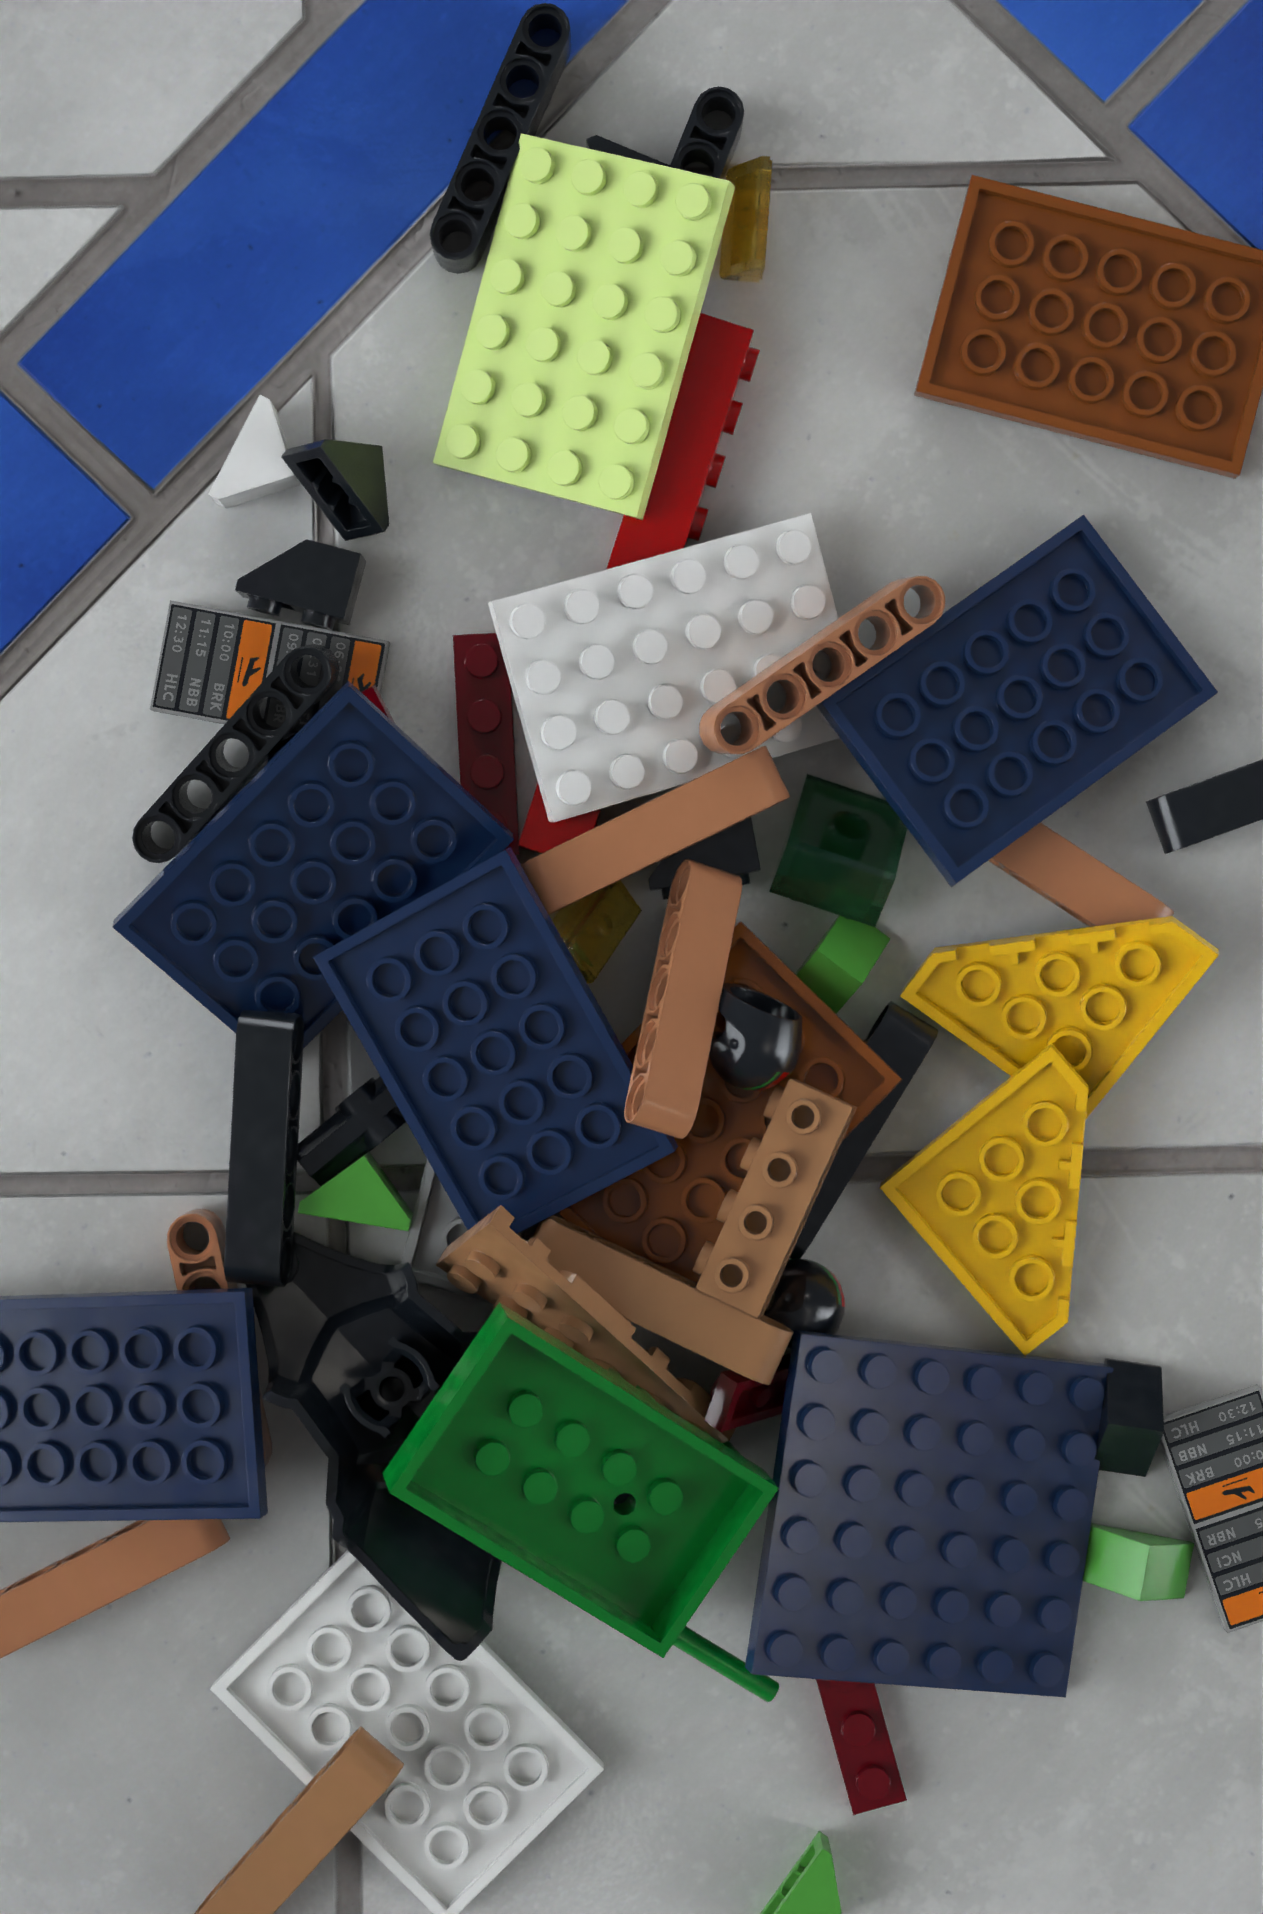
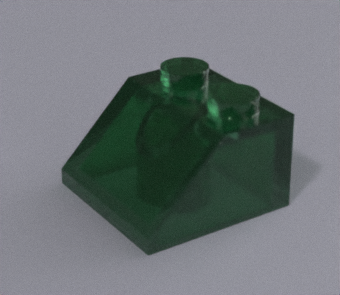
M807 774L777 862L769 892L875 927L896 878L907 827L887 800Z

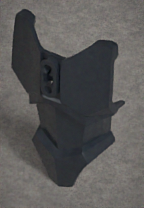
M294 1232L291 1271L286 1286L275 1287L245 1284L246 1288H252L254 1309L268 1360V1385L263 1398L282 1408L292 1409L328 1457L326 1506L334 1520L332 1538L348 1550L455 1660L463 1661L482 1643L493 1629L497 1581L502 1561L390 1494L382 1473L478 1332H463L418 1293V1284L409 1262L398 1265L373 1263L336 1251ZM620 1494L616 1497L614 1504L625 1502L629 1494Z

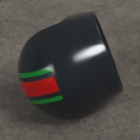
M724 983L718 1010L725 1017L726 1027L724 1032H713L709 1052L713 1068L723 1080L743 1090L762 1091L778 1085L796 1068L802 1048L803 1017L788 1005L765 993L734 983Z
M789 1259L774 1291L775 1302L769 1310L765 1311L764 1315L785 1325L793 1332L794 1330L836 1334L845 1314V1298L837 1278L828 1268L818 1262L808 1259ZM793 1335L790 1339L787 1348L792 1347Z

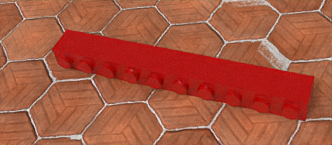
M700 313L644 519L640 520L623 516L607 569L686 548L688 539L699 541L709 509L699 506L706 485L716 488L726 456L716 453L723 432L730 435L734 434L743 403L733 400L740 379L747 382L751 381L760 350L750 347L754 333L753 329ZM537 783L518 846L542 854L600 826L597 825L602 809L555 823L549 822Z

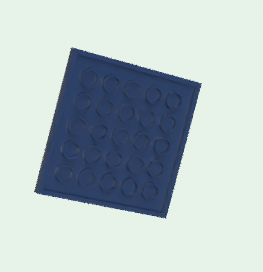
M794 1330L772 1478L779 1489L768 1505L745 1668L753 1675L1066 1697L1100 1461L1095 1459L1100 1418L1105 1396L1107 1373H1112L1114 1368L1102 1363Z

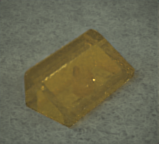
M760 156L733 166L726 174V180L735 185V190L722 233L719 275L724 280L759 282L763 277L773 161L770 160L769 156Z
M621 880L559 910L552 920L587 984L595 981L642 911Z

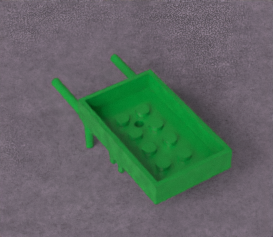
M499 1302L382 1473L389 1493L658 1656L664 1658L672 1645L762 1700L766 1702L772 1701L779 1690V1683L767 1675L751 1674L745 1668L746 1662L696 1633L686 1625L765 1508L769 1505L779 1489L764 1469L743 1457L729 1441L725 1443L719 1442L656 1402L645 1389L638 1385L636 1387L632 1386L615 1370L609 1368L607 1371ZM623 1493L629 1494L625 1502L614 1504L617 1496Z

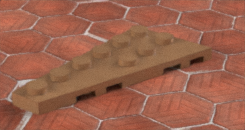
M502 1205L498 1206L446 1247L436 1266L448 1273L447 1279L455 1287L466 1293H477L494 1305L493 1309L500 1302L607 1371L611 1368L618 1372L632 1386L636 1387L638 1385L645 1389L656 1402L719 1442L725 1443L730 1441L736 1428L719 1432L704 1421L711 1402V1396L696 1382L685 1378H675L668 1371V1364L671 1359L658 1347H651L649 1350H646L631 1337L636 1327L579 1275L565 1270L557 1271L549 1263L548 1255L551 1250L537 1237L526 1241L510 1228L515 1217Z

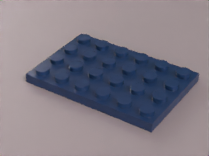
M1082 515L943 613L933 625L819 703L817 708L952 888L1207 702L1218 691L1087 518Z
M348 681L114 919L112 927L234 1033H236L238 1019L244 1009L301 1014L304 1023V1049L343 1010L313 957L502 852L514 840V837L507 827Z
M511 847L313 957L467 1230L498 1206L502 1205L515 1217L510 1228L517 1234L675 1152L678 1148L674 1137L626 1122L624 1109L633 1064Z
M252 1288L0 1296V1522L261 1519L268 1513Z

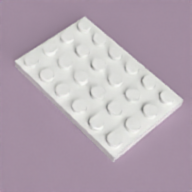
M811 513L488 602L549 822L555 823L686 784L745 755L718 754L709 750L703 744L699 734V723L703 714L711 706L838 619ZM820 650L813 659V670L815 675L821 680H825L829 676L831 661L829 656ZM774 682L767 692V702L775 712H779L786 703V692L778 682ZM815 706L752 751L766 746L771 757L774 758L839 739L840 737L817 706ZM730 713L721 723V734L727 743L733 744L740 736L741 724L739 719Z
M348 1550L210 1688L305 1785L314 1778L361 1726L404 1763L403 1768L391 1785L350 1831L433 1914H459L604 1770V1762L484 1641L465 1660H455Z

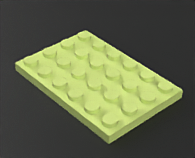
M521 133L518 142L520 150L508 179L433 463L456 471L643 520L735 185L729 180Z

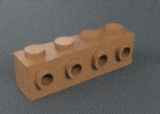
M789 1079L786 1088L776 1085L763 1116L771 1119L762 1140L753 1137L742 1158L740 1168L748 1172L739 1192L733 1189L728 1191L717 1214L716 1220L724 1223L715 1244L708 1240L706 1241L694 1265L693 1272L701 1275L695 1287L696 1290L755 1318L764 1315L857 1110L856 1106L797 1079Z

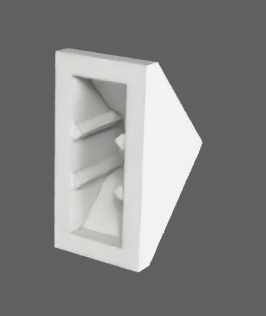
M259 395L208 493L216 504L224 508L233 507L300 485L297 477L281 458L289 447L278 412L270 399Z

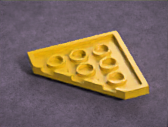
M1173 916L935 947L902 989L900 997L1010 1076L1052 1043L1088 1084L1087 1119L1219 956V949Z
M1052 1043L882 1181L879 1187L1024 1356L1068 1323L1089 1087Z

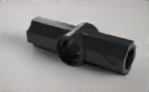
M372 1077L335 1107L336 1113L298 1143L297 1161L320 1186L352 1163L351 1161L366 1149L370 1152L406 1123L381 1077L376 1080Z

